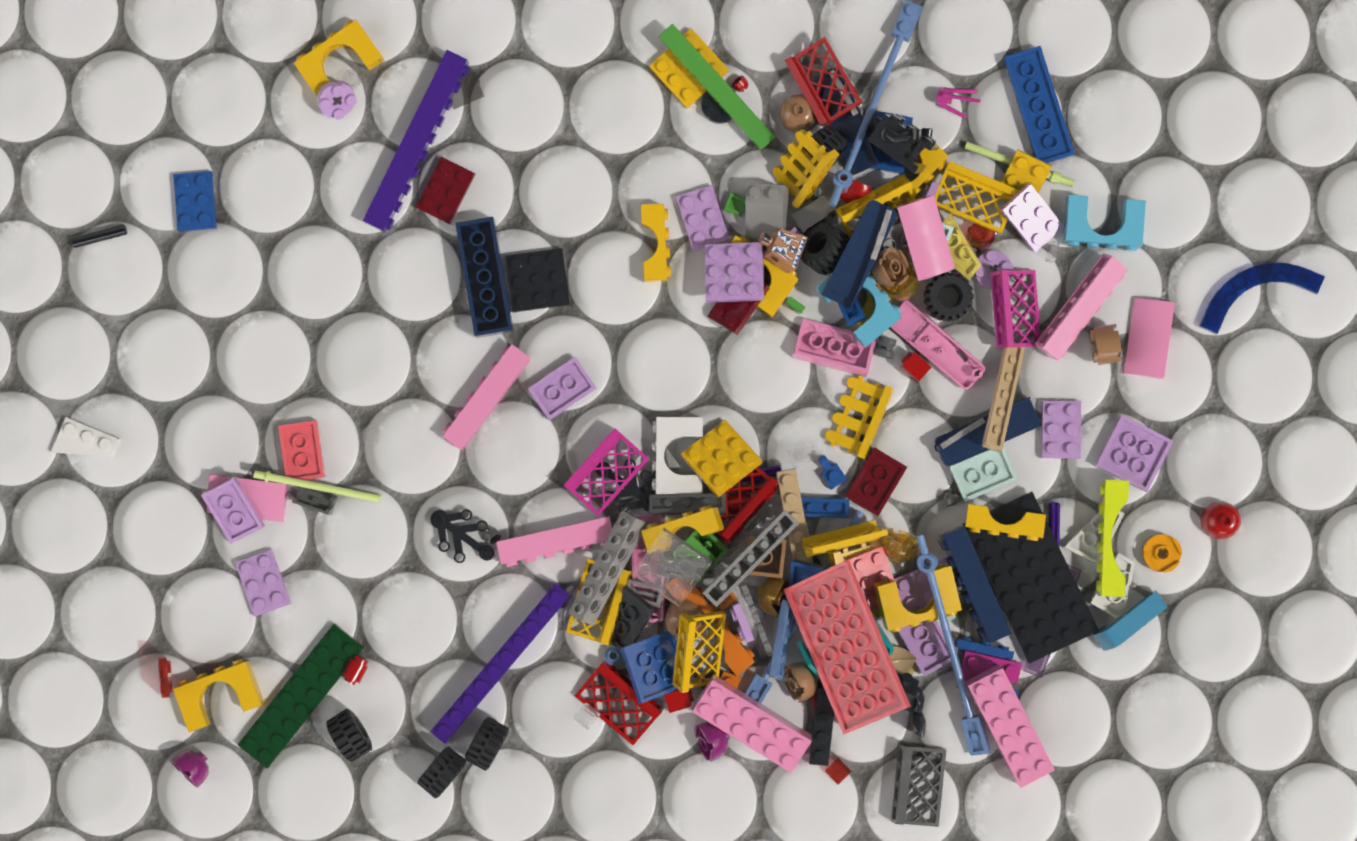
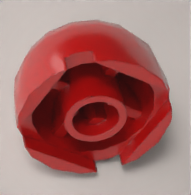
M841 176L840 179L845 181L846 177ZM853 180L851 186L842 191L840 198L847 204L863 198L876 188L872 187L871 189L870 186Z
M1224 501L1211 503L1203 510L1201 515L1202 528L1207 535L1215 539H1228L1234 536L1241 525V515L1238 509Z

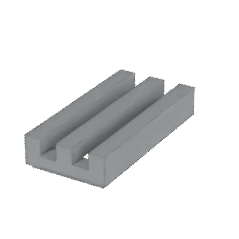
M628 579L627 586L636 593L656 598L657 602L644 600L652 606L661 608V601L666 589ZM631 583L659 591V595L632 588Z

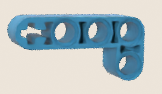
M1155 590L1111 624L1101 627L1099 632L1093 634L1103 651L1116 648L1168 606L1157 590Z

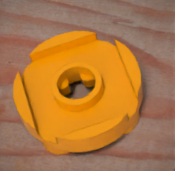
M1154 535L1142 547V557L1145 564L1155 572L1172 571L1180 563L1182 548L1179 542L1169 535ZM1160 548L1167 551L1165 558L1158 557L1157 554Z

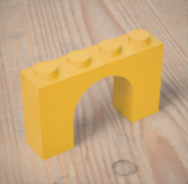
M350 20L343 25L342 30L331 33L326 41L315 44L309 53H303L298 56L294 65L317 96L321 87L330 82L324 71V63L332 51L339 48L353 50L369 71L385 60L358 21Z
M741 235L740 237L735 236L731 243H750V241ZM763 250L764 267L770 275V289L757 308L772 318L799 278L796 277V272L786 273L764 257L765 251Z
M944 563L937 565L934 573L946 616L949 617L956 615L957 611H961L962 608L952 567ZM892 578L873 583L883 626L887 631L898 632L902 630L901 627L908 625L909 627H915L920 625L922 621L933 622L939 619L933 595L930 602L924 608L912 611L903 607L896 581Z
M243 659L232 662L233 667L226 669L225 666L214 669V674L209 676L207 673L195 676L196 680L193 682H189L187 679L177 683L178 687L174 688L173 691L189 733L211 724L204 706L203 697L205 690L213 682H225L232 686L236 691L243 712L265 704L250 661L244 662Z

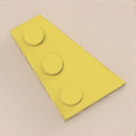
M950 213L943 223L954 227L948 241L954 267L970 280L982 264Z

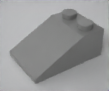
M747 183L745 218L746 238L750 243L759 242L763 232L771 235L773 231L778 229L785 230L789 188L785 185Z

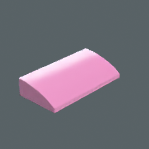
M934 195L897 205L918 281L955 269Z
M1134 298L1123 370L1124 374L1156 379L1164 378L1175 302Z
M803 318L792 358L866 377L869 372L876 339L864 348L852 334L854 331Z
M210 474L208 490L233 477ZM237 478L262 520L284 522L288 484ZM207 506V513H211Z

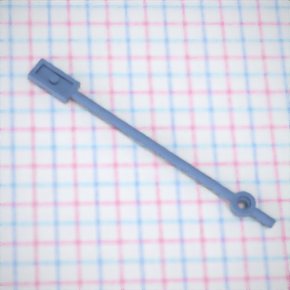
M907 0L904 2L891 36L896 37V40L843 169L838 170L834 174L833 185L835 190L829 202V205L832 207H836L842 191L848 189L852 184L851 168L903 41L908 43L923 9L920 5ZM844 176L847 180L842 181L840 177Z
M857 510L848 526L858 524L864 513ZM829 560L826 563L825 567H831ZM796 619L792 622L789 643L799 627ZM772 658L762 676L756 673L745 691L746 695L759 703L763 702L773 684L768 680Z
M918 534L916 538L921 556L917 559V566L922 572L927 574L966 717H962L961 724L970 756L989 754L991 750L981 715L974 716L936 581L934 569L938 565V559L933 553L928 552L924 534ZM926 559H929L931 564L927 563Z

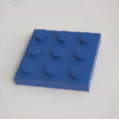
M669 631L620 648L639 704L678 690L672 685L677 640Z

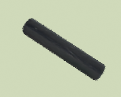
M124 224L72 237L70 239L71 245L77 248L127 234V228Z

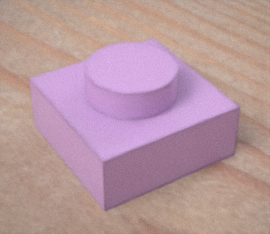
M932 181L930 186L926 185L922 196H935L940 184Z

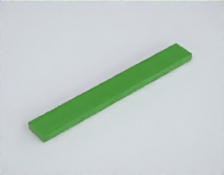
M673 23L658 36L663 44L760 150L775 138L773 133Z

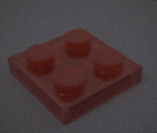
M158 657L160 693L162 698L170 697L169 693L173 692L172 680H168V673H171L170 660L167 661L166 657Z

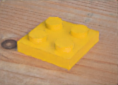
M1017 149L1001 183L1021 190L1027 184H1031L1039 193L1052 165Z

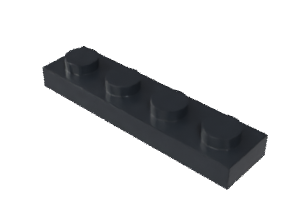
M817 687L809 764L828 766L834 711L824 687Z

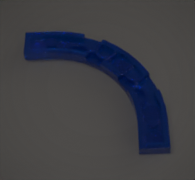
M1267 263L1248 268L1230 278L1217 290L1204 312L1199 328L1218 334L1223 320L1234 301L1244 292L1255 286L1270 282L1286 283L1316 295L1325 276L1289 263Z

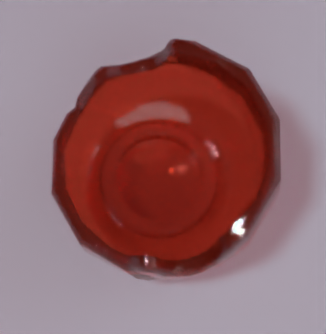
M975 223L967 229V241L971 247L977 250L989 248L996 239L995 232Z

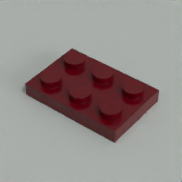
M441 156L416 208L451 225L476 174Z
M764 284V296L770 289L766 284ZM761 301L716 302L707 317L738 336Z
M874 447L845 497L874 515L879 516L906 471L907 466Z

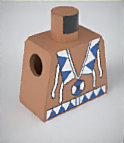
M778 229L773 231L771 235L763 232L759 238V243L767 246L764 252L766 259L784 272L790 273L796 270L808 237Z

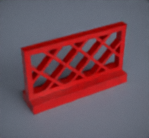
M826 37L821 38L797 55L790 56L784 60L822 127L831 125L833 121L863 103ZM823 43L827 48L825 57L816 55L818 46ZM804 55L812 56L809 67L803 66L800 58ZM815 57L824 59L822 70L813 68ZM828 60L834 61L836 64L834 73L825 71ZM812 70L821 72L818 83H814L810 79ZM824 73L834 75L831 86L822 84ZM837 76L844 78V90L835 88ZM821 86L830 88L827 100L822 99L819 95ZM833 90L843 92L840 103L831 101ZM846 93L853 94L856 102L851 105L844 104ZM830 103L839 105L838 113L832 117L828 111Z
M758 467L754 469L757 473L752 471L751 474L744 477H751L752 487H741L739 481L738 488H730L725 492L726 515H721L720 517L721 519H727V525L724 530L716 533L728 544L732 542L779 489L778 481L768 476ZM762 476L767 480L762 486H754V477ZM752 490L750 500H741V491ZM727 492H739V501L728 502ZM739 504L740 511L737 514L729 515L728 505Z
M605 660L574 695L632 745L638 741L664 709L653 699L639 704L631 680L613 665H609ZM598 673L605 677L606 685H595V677ZM617 687L620 690L621 697L610 698L609 688ZM606 688L607 698L597 699L596 689ZM585 689H593L594 699H586L581 693ZM621 700L622 711H611L610 701ZM624 700H632L635 703V710H625ZM607 701L608 712L598 710L597 702ZM646 712L652 718L648 722L640 723L639 713ZM636 713L637 723L626 724L625 714ZM612 714H622L623 724H615L612 721ZM637 726L638 734L634 739L627 734L626 727Z

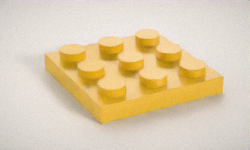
M692 28L684 34V37L721 77L729 72L725 64ZM669 49L649 66L687 109L706 93L703 86Z
M726 420L722 421L681 453V457L718 498L762 464V459Z

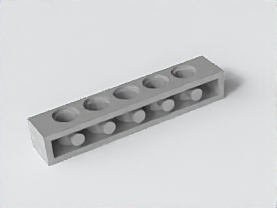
M621 511L568 614L581 622L594 626L642 535L641 531L645 530L648 523L630 513Z
M783 510L702 593L717 607L799 523L786 510Z

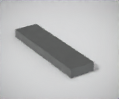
M714 493L649 495V515H673L693 511L695 514L700 512L699 508L711 505V508L718 507L720 514L726 513V493L722 494L719 498Z

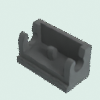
M823 195L791 216L795 226L804 236L806 229L829 215L832 218L836 215L835 210L829 205L828 200Z
M303 487L297 488L298 492L296 497L293 498L292 503L332 515L337 496Z

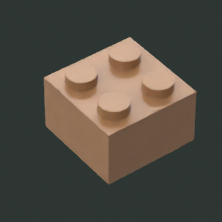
M747 535L746 548H747L758 536H750V535ZM783 539L749 575L782 578L787 540Z

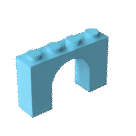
M1069 194L1066 197L1063 243H1068V246L1079 247V244H1087L1088 248H1098L1100 245L1106 246V249L1117 250L1118 247H1124L1125 251H1137V249L1143 246L1146 201L1132 199L1123 201L1120 228L1115 234L1104 236L1094 232L1088 224V196Z
M870 274L861 289H864L871 295L874 302V311L871 318L852 333L864 348L902 318L900 316L902 313L895 304L891 305L889 303V296L883 289L879 290L875 286L877 282ZM830 277L816 287L820 295ZM821 295L827 303H830L832 301L826 298L825 296Z

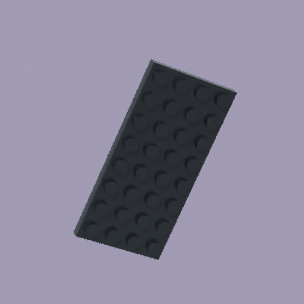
M1032 491L989 511L992 518L1001 524H1013L1019 521L1025 512L1043 514ZM1045 521L1043 538H1038V541L1027 540L1025 535H1019V538L1007 537V533L1000 532L999 535L988 534V530L980 529V533L968 531L969 528L965 527L981 565L1029 664L1099 632L1047 521Z

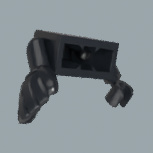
M897 673L911 706L904 710L912 713L914 733L923 738L926 731V720L922 713L925 695L922 689L918 687V679L913 678L910 673Z

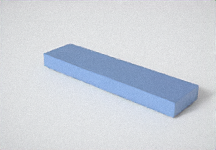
M782 600L769 674L770 677L778 680L783 679L793 621V612L788 600Z

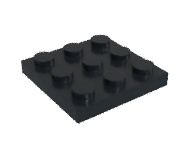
M563 248L506 255L513 313L570 305Z

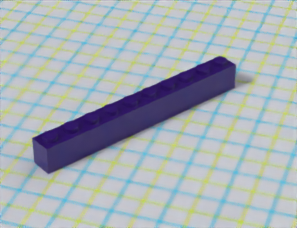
M446 50L363 219L364 223L384 233L387 230H391L395 221L393 217L396 212H400L403 206L401 201L404 195L407 196L409 194L412 179H416L420 169L418 167L420 162L425 161L428 155L426 150L429 144L432 145L437 136L435 132L438 127L441 128L445 120L443 116L446 110L449 111L452 107V97L454 93L457 94L462 85L460 81L463 76H467L470 70L469 62L466 58Z
M558 583L554 584L430 732L444 744L447 743L568 600L571 594Z

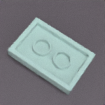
M1004 446L1003 450L999 453L987 450L949 466L964 502L1018 480Z

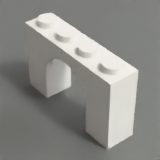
M656 417V421H653V433H656V440H653L652 452H656V460H652V471H656V479H652V490H656V494L702 493V479L698 475H679L672 472L665 463L664 452L667 445L676 438L703 437V417Z

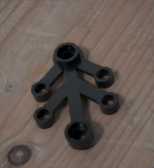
M630 459V461H632L634 465H636V462L633 459ZM601 462L597 465L596 468L601 467ZM603 462V466L611 467L607 462ZM607 469L604 477L616 480L615 472ZM596 470V473L602 477L600 470ZM643 470L640 473V478L644 481L645 493L638 489L635 475L624 487V490H621L614 498L635 496L640 499V501L631 503L620 502L618 505L620 512L622 511L620 506L623 503L628 506L625 512L638 508H643L649 512L647 500L650 494H654L650 480L652 477L650 471ZM644 472L649 473L650 477L648 479H643L642 474ZM618 475V480H625ZM607 490V491H605V494H606L607 492L613 494L615 491L612 492V491Z
M465 509L462 512L448 514L444 510H436L432 513L430 521L433 527L438 529L440 540L438 548L441 552H447L450 549V543L446 537L447 529L452 532L455 562L463 563L466 559L461 540L477 550L480 558L485 561L491 560L495 556V550L492 546H483L467 534V532L473 531L485 532L488 529L486 521L481 520L475 524L455 526L451 521L460 519L465 521L471 520L473 517L472 511ZM466 511L470 513L468 519L463 516V513ZM438 516L443 517L442 523L437 522L436 519ZM482 522L486 525L484 530L479 528V524ZM444 542L448 545L446 550L441 548V544ZM485 549H488L490 551V555L488 557L483 555V551ZM458 554L463 555L462 561L457 560L456 556Z

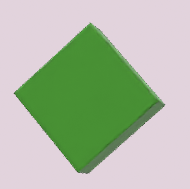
M730 192L723 211L741 217L746 198Z
M791 296L785 303V305L798 314H801L805 309L804 305Z

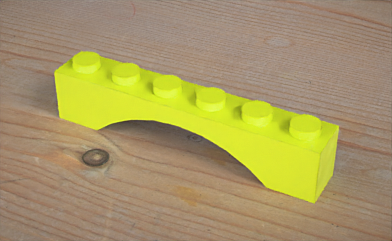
M1103 480V484L1099 486V495H1102V503H1099V515H1102V519L1098 523V534H1101V542L1097 543V553H1100V561H1097L1096 571L1100 574L1099 580L1096 581V592H1099V596L1125 597L1126 578L1115 561L1111 537L1116 517L1129 499V481Z

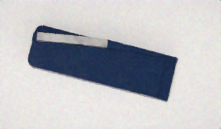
M830 68L827 72L834 73L835 68ZM824 73L822 84L831 86L834 75ZM820 75L815 78V83L819 82ZM837 76L835 88L844 90L845 80ZM821 86L819 95L822 99H828L830 88ZM833 90L831 101L840 103L843 92ZM846 93L844 104L851 105L856 102L853 94ZM830 103L828 111L831 117L838 113L839 105ZM858 106L831 124L848 141L846 150L843 153L845 162L863 121ZM868 130L850 173L852 176L881 164L874 145L868 141L870 137Z
M875 200L868 202L821 295L848 309L852 308L897 218V213L893 208Z
M1031 397L1012 404L1004 442L1042 426L1030 400ZM989 415L935 438L934 448L939 452L941 461L945 466L954 465L988 450V448L982 446Z

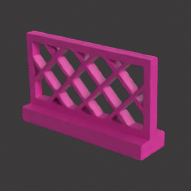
M999 270L990 272L996 348L1037 347L1035 343H1031L1027 338L1030 331L1034 335V342L1041 336L1035 270ZM1008 275H1011L1016 280L1012 286L1009 284ZM1025 275H1029L1030 283L1028 286L1022 281ZM1018 284L1024 289L1021 296L1015 291ZM1027 293L1031 297L1029 305L1024 300ZM1011 294L1017 299L1014 305L1010 301ZM1020 303L1026 309L1022 315L1016 309ZM1013 313L1019 318L1016 324L1012 322ZM1028 313L1033 317L1031 324L1025 319ZM1021 323L1027 327L1024 334L1018 329ZM1014 332L1020 337L1017 343H1014Z
M614 428L563 486L599 516L646 464L649 458ZM622 439L627 444L628 452L616 453V444ZM628 454V466H617L616 455ZM630 454H639L644 460L639 465L631 466ZM614 455L615 467H603L605 456ZM601 462V467L596 468L597 465ZM629 468V477L626 480H618L617 469ZM604 469H615L616 480L604 481ZM593 470H601L602 481L591 482L590 473ZM616 482V491L613 494H605L604 483ZM618 482H623L618 488ZM602 483L603 495H591V484ZM580 484H589V495L581 496L575 490ZM606 496H611V497L605 502V497H606ZM592 497H603V506L599 510L592 506Z

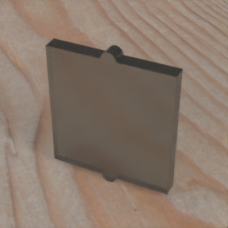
M470 68L466 77L462 76L460 83H462L461 88L457 94L454 93L451 99L453 100L452 106L455 110L485 97L479 85L480 81L477 80L472 68Z

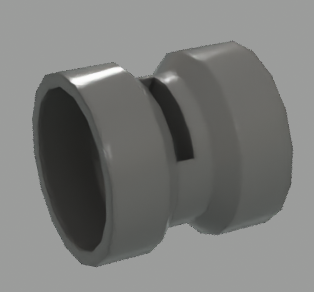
M879 336L877 340L878 348L875 349L874 355L893 359V347L896 346L897 340Z

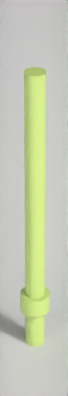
M966 142L964 148L1010 165L1013 159L970 142ZM1050 171L1047 179H1050V182L1055 184L1061 183L1073 187L1075 180L1062 176L1061 173L1056 171Z

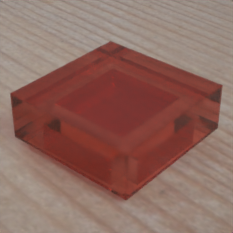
M839 757L824 770L838 785L852 772Z

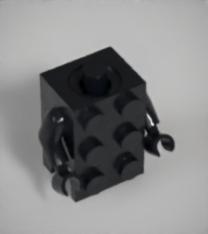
M897 113L885 114L882 119L878 117L873 124L875 130L868 141L914 174L922 173L926 166L912 157L911 154L918 144H921L929 151L938 150L937 141L932 138L933 129H919L913 124L911 126L904 123L905 119Z

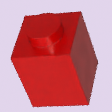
M915 352L912 355L908 353L901 360L903 365L900 368L917 383L932 368Z
M675 690L664 695L669 713L692 707L691 702L694 701L691 690L685 693Z

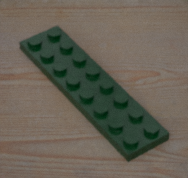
M334 623L237 745L268 769L343 675L350 659H353L355 655L358 656L364 646Z

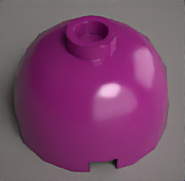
M709 722L695 726V737L700 738L701 744H698V747L704 758L712 762L722 757L728 748L729 734Z
M184 750L170 761L196 788L206 780L209 773V766L205 762L208 758L201 751L196 753L192 750Z

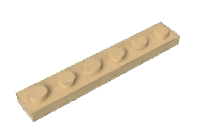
M1025 347L1003 348L982 443L983 447L998 453L1003 450Z
M796 468L777 471L783 509L799 523L788 534L793 560L796 559L813 564L812 556L805 557L801 538L807 537L808 532Z

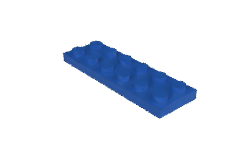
M1041 46L1005 56L1003 60L1034 157L1046 163H1051L1074 156L1075 152Z

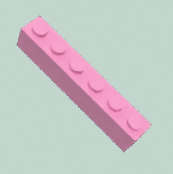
M1103 253L1035 342V345L1049 358L1059 361L1060 358L1064 357L1067 349L1077 340L1079 333L1089 324L1092 316L1100 310L1101 304L1112 294L1114 287L1124 278V274L1128 269L1114 256Z
M513 344L503 349L500 354L502 358L499 362L495 361L489 368L490 374L487 378L485 376L482 377L477 384L479 386L478 390L475 393L473 391L466 399L468 402L464 408L460 407L454 415L456 417L452 424L449 422L443 429L445 433L443 437L462 451L531 360L529 356Z
M609 516L498 541L496 544L501 565L506 564V567L518 565L517 561L525 560V563L537 561L536 557L541 555L544 556V559L554 557L555 552L562 551L563 554L574 552L573 548L581 547V550L593 548L592 544L599 542L600 546H603L612 530V524Z

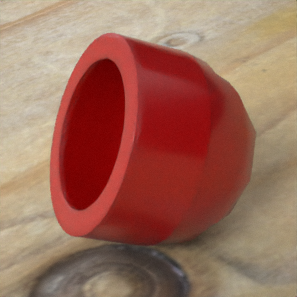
M743 75L736 78L732 83V87L738 92H744V89H747L749 86L747 79Z

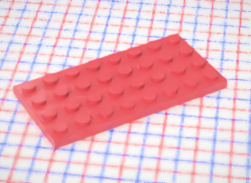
M845 560L784 589L843 735L911 707L849 560Z

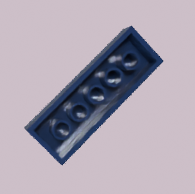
M494 217L455 223L474 336L481 338L514 332Z
M959 526L940 534L939 546L942 551L944 550L947 553L948 557L945 559L956 574L954 575L955 583L963 590V593H961L962 599L965 604L970 606L971 610L968 612L972 621L977 622L979 628L976 631L980 639L992 643L1010 635L1011 631L965 526Z

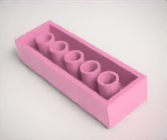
M997 664L965 681V685L1016 784L1022 788L1054 771L1055 769L1003 668Z
M714 674L693 705V713L790 773L812 742L811 734Z

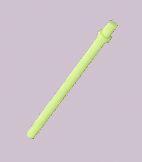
M255 470L253 477L265 480L268 483L273 481L374 502H380L381 497L378 494L272 474L271 471L262 472Z

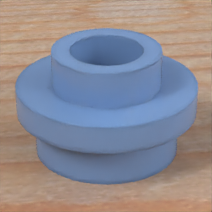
M610 646L604 652V659L609 665H617L622 661L623 655L619 648ZM611 652H615L617 654L616 659L610 658Z

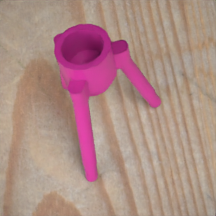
M944 87V89L939 88L936 103L940 104L939 108L947 109L962 118H967V115L947 104H951L952 99L980 103L981 100L953 95L954 93H977L978 90L951 89Z

